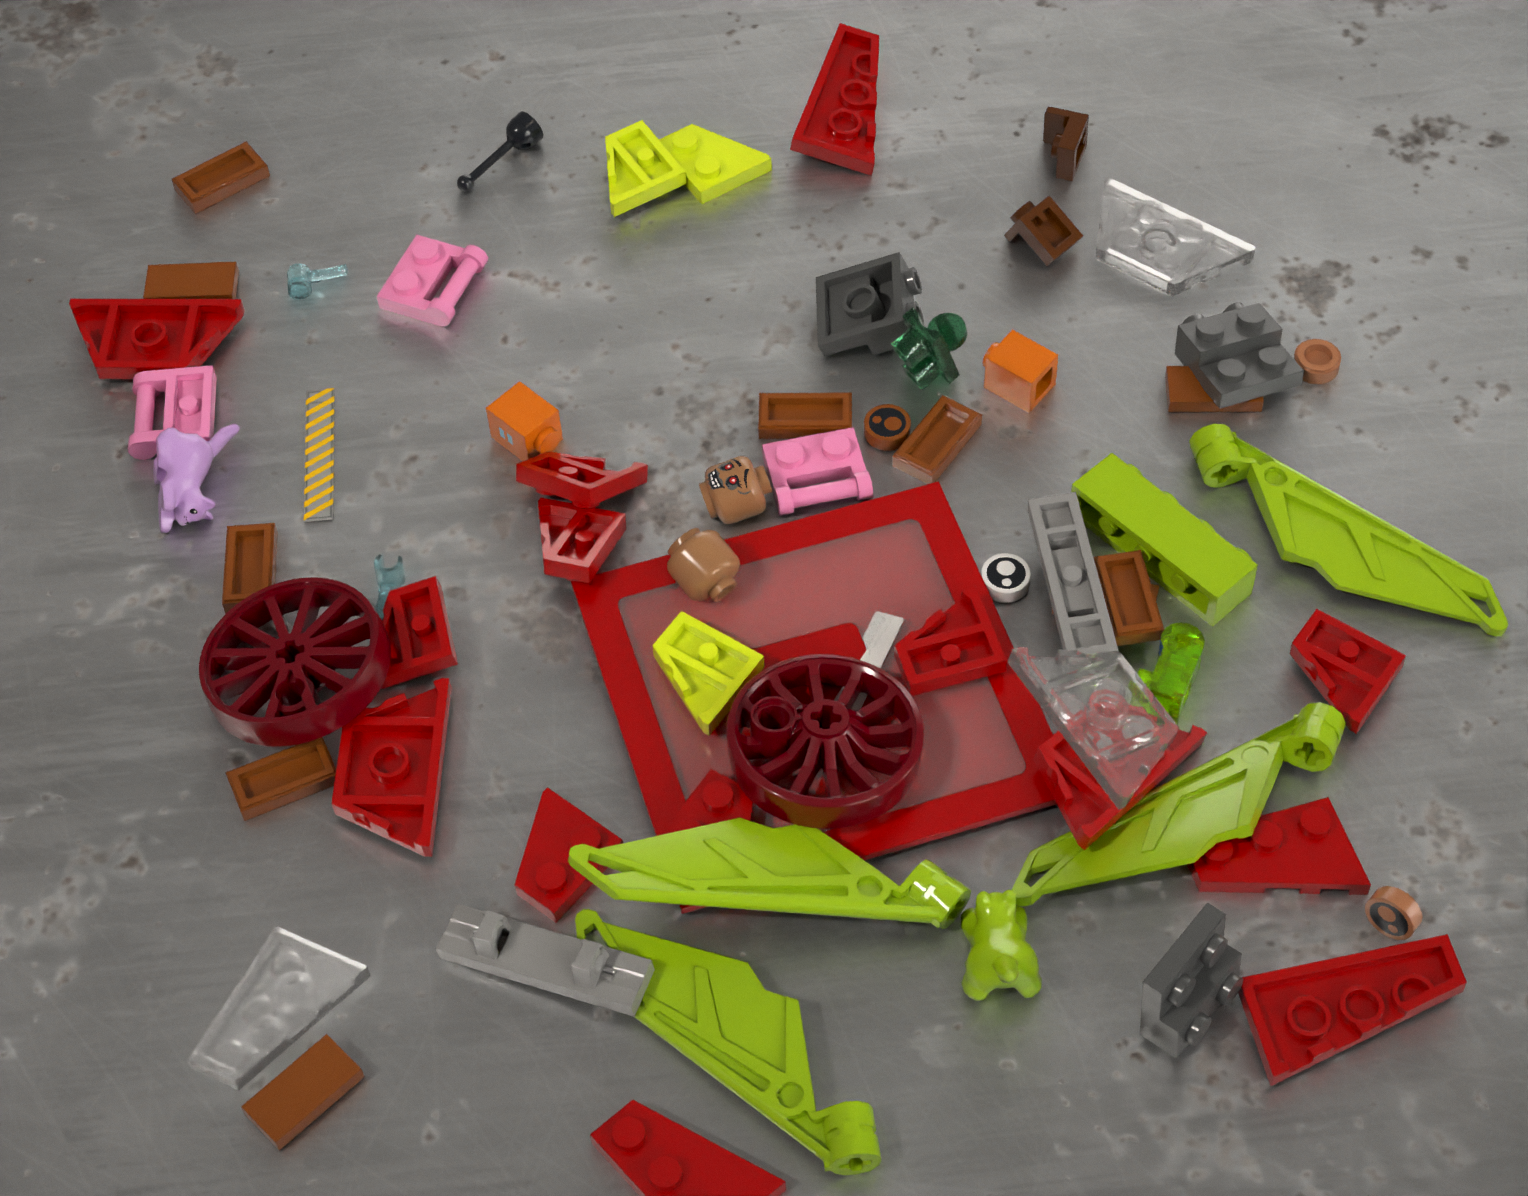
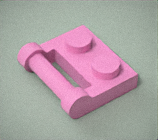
M416 235L378 293L379 308L434 325L448 326L455 315V305L475 273H480L488 262V256L484 250L475 245H468L462 248ZM452 267L457 268L440 297L433 299Z
M213 365L142 371L135 374L133 377V393L137 398L134 433L130 435L128 441V453L130 456L139 460H147L154 457L157 453L156 438L167 428L174 427L182 433L198 434L206 441H209L214 436L217 377ZM160 392H165L163 430H153L155 398L159 396Z
M854 427L762 444L763 459L779 516L794 513V508L851 497H857L858 501L873 498L871 477L868 470H866Z

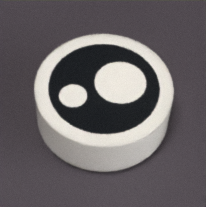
M1001 553L990 557L984 563L981 576L992 600L1011 603L1020 600L1028 592L1031 572L1028 564L1021 557L1014 554Z

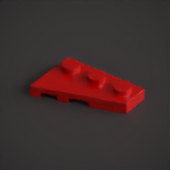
M631 1100L590 1134L592 1145L639 1196H780L786 1191V1181L635 1100Z

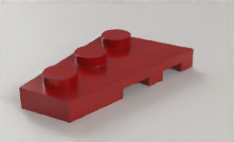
M1329 797L1261 815L1252 836L1218 842L1195 863L1187 864L1199 892L1264 893L1267 888L1299 889V894H1320L1321 889L1348 890L1349 895H1368L1371 883Z

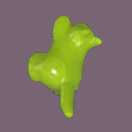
M1006 890L1003 893L981 891L976 897L975 908H967L961 914V928L971 944V950L965 962L966 971L961 984L966 995L976 1001H984L995 988L1006 989L1014 987L1024 998L1034 997L1042 988L1038 958L1031 945L1025 941L1028 926L1026 911L1021 906L1016 905V894L1012 890Z

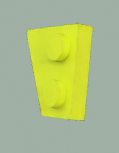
M643 120L605 136L611 214L614 217L687 184L686 171Z
M690 124L659 139L686 171L687 184L685 186L701 204L772 171V161L768 154L694 124Z
M683 611L676 616L652 645L653 655L703 733L709 736L730 711L735 697L743 686L765 667L762 654Z

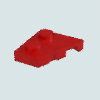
M547 451L517 463L516 482L535 488L537 493L542 495H556L568 499L572 505L579 508H595L602 501L647 483L648 465L633 462L632 466L621 471L606 470V458L579 457Z
M541 497L538 500L544 574L565 578L574 582L590 583L626 531V514L599 508H579L572 505V503Z
M975 584L967 586L962 590L961 599L945 612L939 609L926 619L921 629L911 631L894 645L895 660L905 686L912 696L1006 672L1007 659Z

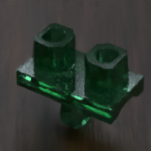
M912 307L902 316L908 330L891 343L894 351L905 362L902 365L903 370L922 390L939 375L950 384L960 375L950 352L961 347L966 341L968 335L967 326L962 317L955 313L947 312L934 317L926 328L919 313Z

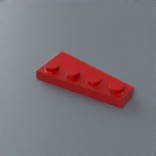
M842 23L839 24L792 137L790 150L872 176L875 165L874 142L876 137L875 110L877 106L876 83L878 77L879 35Z
M1446 934L1242 977L1243 984L1238 995L1269 1084L1273 1086L1462 993L1467 981L1449 936Z

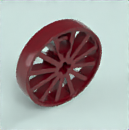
M308 577L291 579L270 585L251 594L236 604L220 619L203 646L199 661V679L212 713L220 725L230 734L245 742L260 746H293L314 741L340 729L357 717L372 702L381 689L389 671L391 644L380 616L368 599L354 587L328 578ZM320 607H328V608L317 618ZM298 610L292 632L290 633L284 614ZM359 616V618L344 624L350 617ZM273 620L279 638L276 639L258 628ZM370 639L369 646L351 647ZM242 641H244L255 648L237 647ZM336 669H359L352 679L335 671ZM226 670H237L221 677ZM324 686L336 692L334 696L322 702L318 694ZM242 694L232 705H226L228 699ZM270 699L265 716H253Z
M831 654L805 655L778 662L759 672L743 686L735 697L727 718V751L731 770L739 787L754 804L778 819L799 826L820 829L844 828L862 824L881 816L893 808L907 794L916 778L922 758L924 724L919 707L912 695L897 679L886 671L865 661L846 656ZM822 684L844 686L837 701L824 699ZM808 686L811 703L801 704L789 689ZM861 692L876 699L858 711L851 710ZM891 715H895L901 723L874 726ZM744 727L750 728V737L742 735ZM907 746L909 747V752L898 755L882 748ZM775 758L761 767H754L748 761ZM801 768L790 790H785L775 785L776 782ZM822 768L827 798L806 796L819 769ZM865 768L891 777L884 782H878ZM837 769L860 792L859 794L841 796Z

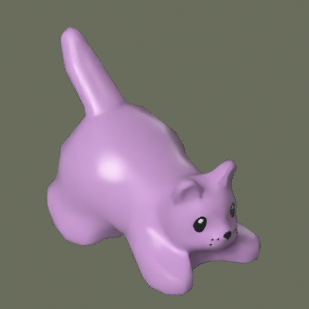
M237 424L222 427L209 441L204 440L198 434L182 433L174 427L167 428L156 438L157 457L153 464L155 485H160L158 515L161 533H168L172 528L174 520H177L180 525L184 526L201 519L209 521L213 519L212 514L208 510L215 507V502L204 497L200 487L210 470L213 458L239 432L240 427Z

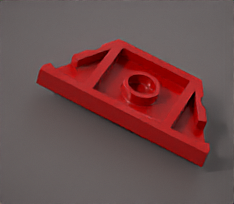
M70 298L69 302L99 379H133L135 374L142 371L199 367L242 319L245 312L241 299Z
M440 678L433 681V689L407 699L405 693L386 699L377 707H366L357 717L342 727L331 803L335 815L424 857H432L452 691L449 678Z
M1100 694L1040 745L1033 760L1077 844L1083 850H1086L1202 745L1207 732L1192 725L1188 733L1161 724V714L1146 709H1134L1122 701Z

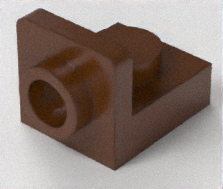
M1048 107L1044 114L1043 141L1046 144L1052 145L1051 159L1057 160L1056 178L1073 182L1087 147L1088 114L1055 107Z
M1050 196L1046 197L1036 206L1031 201H1028L1010 217L1014 225L1004 235L1011 242L1020 234L1046 266H1049L1083 237V234Z

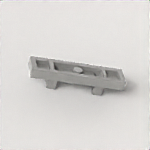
M1076 492L1028 499V514L1068 669L1081 668L1092 664L1118 662L1119 650Z
M458 903L450 917L447 928L435 948L440 959L634 1017L655 971L650 959L605 947L600 943L587 939L581 940L509 919L501 914L487 910H478ZM502 936L508 937L501 953L498 954L497 946Z

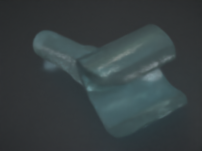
M300 263L293 264L287 272L289 297L298 300L305 299L312 293V283L348 275L346 264L320 270H310L308 266Z
M379 554L374 559L376 581L379 586L375 610L382 621L384 618L383 608L389 591L400 588L405 583V571L401 556H398V563L392 568H385L383 554Z

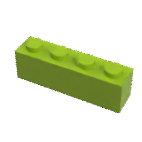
M1110 453L1072 484L1071 492H1076L1085 526L1118 553L1141 550L1148 576L1210 626L1213 627L1252 594L1258 564L1252 560L1249 554L1241 548L1234 547L1222 538L1207 521L1198 519L1187 511L1172 494L1161 491L1148 481L1134 465L1126 464L1115 454Z

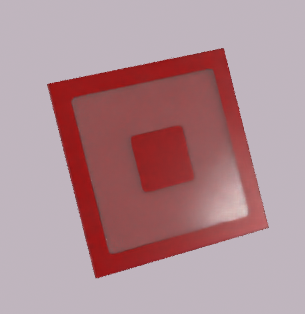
M939 481L724 539L738 556L740 568L734 577L737 586L730 594L718 602H714L711 597L703 601H693L688 598L667 570L670 555L596 574L590 583L571 581L572 589L655 836H659L710 769L736 782L727 751L726 727L729 712L710 736L703 733L653 655L652 645L681 611L762 654L765 665L763 670L778 662L805 655L831 654L860 660L866 650L869 655L871 654L895 616L901 617L904 621L880 669L892 675L906 688L894 657V645L911 631L921 629L926 619L939 609L943 612L949 609L961 599L962 590L974 584L977 587L1007 659L1006 672L912 696L919 707L923 719L924 745L916 778L907 794L889 811L868 822L844 828L818 829L865 861L1056 805L1047 784L1033 760L1038 747L1049 739L1053 733ZM822 684L824 699L834 700L843 686ZM808 686L789 689L801 704L811 703ZM867 695L861 708L870 704L876 699L870 695ZM891 715L874 726L901 723L895 715ZM744 727L742 735L750 737V728ZM907 746L882 748L898 755L909 752V747ZM775 758L748 761L754 767H761ZM801 768L776 782L775 785L785 790H790ZM822 768L819 769L806 796L827 798ZM865 768L878 782H884L891 777ZM837 769L841 796L859 794L860 792ZM755 804L752 822L771 828L794 825L770 815ZM679 904L682 914L706 907Z

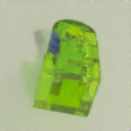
M1180 622L1173 623L1164 629L1161 634L1155 669L1151 672L1139 668L1133 682L1129 707L1146 709L1161 714L1162 721L1174 725L1178 724L1198 675L1205 644L1203 633L1197 627L1189 623Z

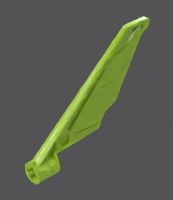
M1225 424L1204 426L1190 438V449L1198 464L1204 484L1212 488H1221L1247 478L1281 560L1315 568L1337 590L1474 623L1488 635L1502 636L1506 632L1508 620L1490 581L1486 577L1237 437L1236 432H1231L1230 428ZM1469 597L1485 601L1492 617L1489 618Z
M1321 702L1307 704L1301 709L1299 715L1294 714L1293 719L1152 789L1086 850H1083L1077 844L1071 831L1031 850L1012 888V891L1016 894V905H1033L1040 897L1048 893L1195 863L1218 842L1252 836L1283 761L1311 772L1324 771L1331 766L1345 729L1346 722L1342 713L1333 706ZM1049 870L1032 887L1028 885L1034 873Z
M743 818L731 819L600 849L586 844H579L570 848L568 863L572 868L615 900L931 923L935 927L945 930L959 917L971 896V890L954 877H949L946 871L928 859L919 863L899 886L818 828L795 824L771 828ZM588 861H592L594 863L609 867L622 873L604 875L594 866L588 863Z
M582 909L576 914L575 923L578 939H587L586 935L596 928L607 947L652 960L655 971L635 1014L637 1020L824 1162L825 1172L832 1171L840 1175H857L871 1171L880 1165L882 1159L878 1136L875 1134L874 1113L869 1103L845 1101L819 1111L816 1110L799 1000L765 990L747 962L605 923L594 910Z

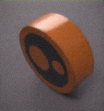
M878 405L872 408L865 416L864 436L866 441L876 449L884 451L896 450L911 434L910 416L903 408L897 405Z

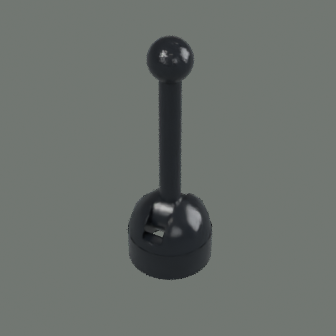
M519 112L510 120L506 127L507 141L469 175H461L457 180L458 188L463 192L472 190L474 181L512 147L518 150H527L537 144L543 138V131L537 121L528 113Z

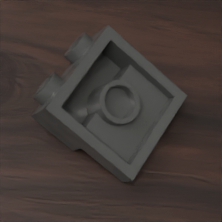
M900 252L816 277L818 347L824 356L866 344L873 355L917 343L916 330L924 327V319L919 304L916 301L914 302V295L922 293V286L917 270L914 267L908 268Z
M1233 303L1223 313L1210 317L1194 314L1186 318L1181 325H1178L1175 355L1184 366H1189L1204 391L1219 409L1302 385L1304 370L1280 344L1283 329L1260 303L1244 306L1242 303Z
M1208 902L1144 979L1142 985L1140 1035L1175 1058L1179 1056L1183 1049L1190 1045L1196 1046L1203 1039L1212 1022L1210 1015L1222 1005L1228 1006L1234 1000L1243 984V978L1239 976L1242 953L1227 944L1228 940L1224 938L1226 914Z

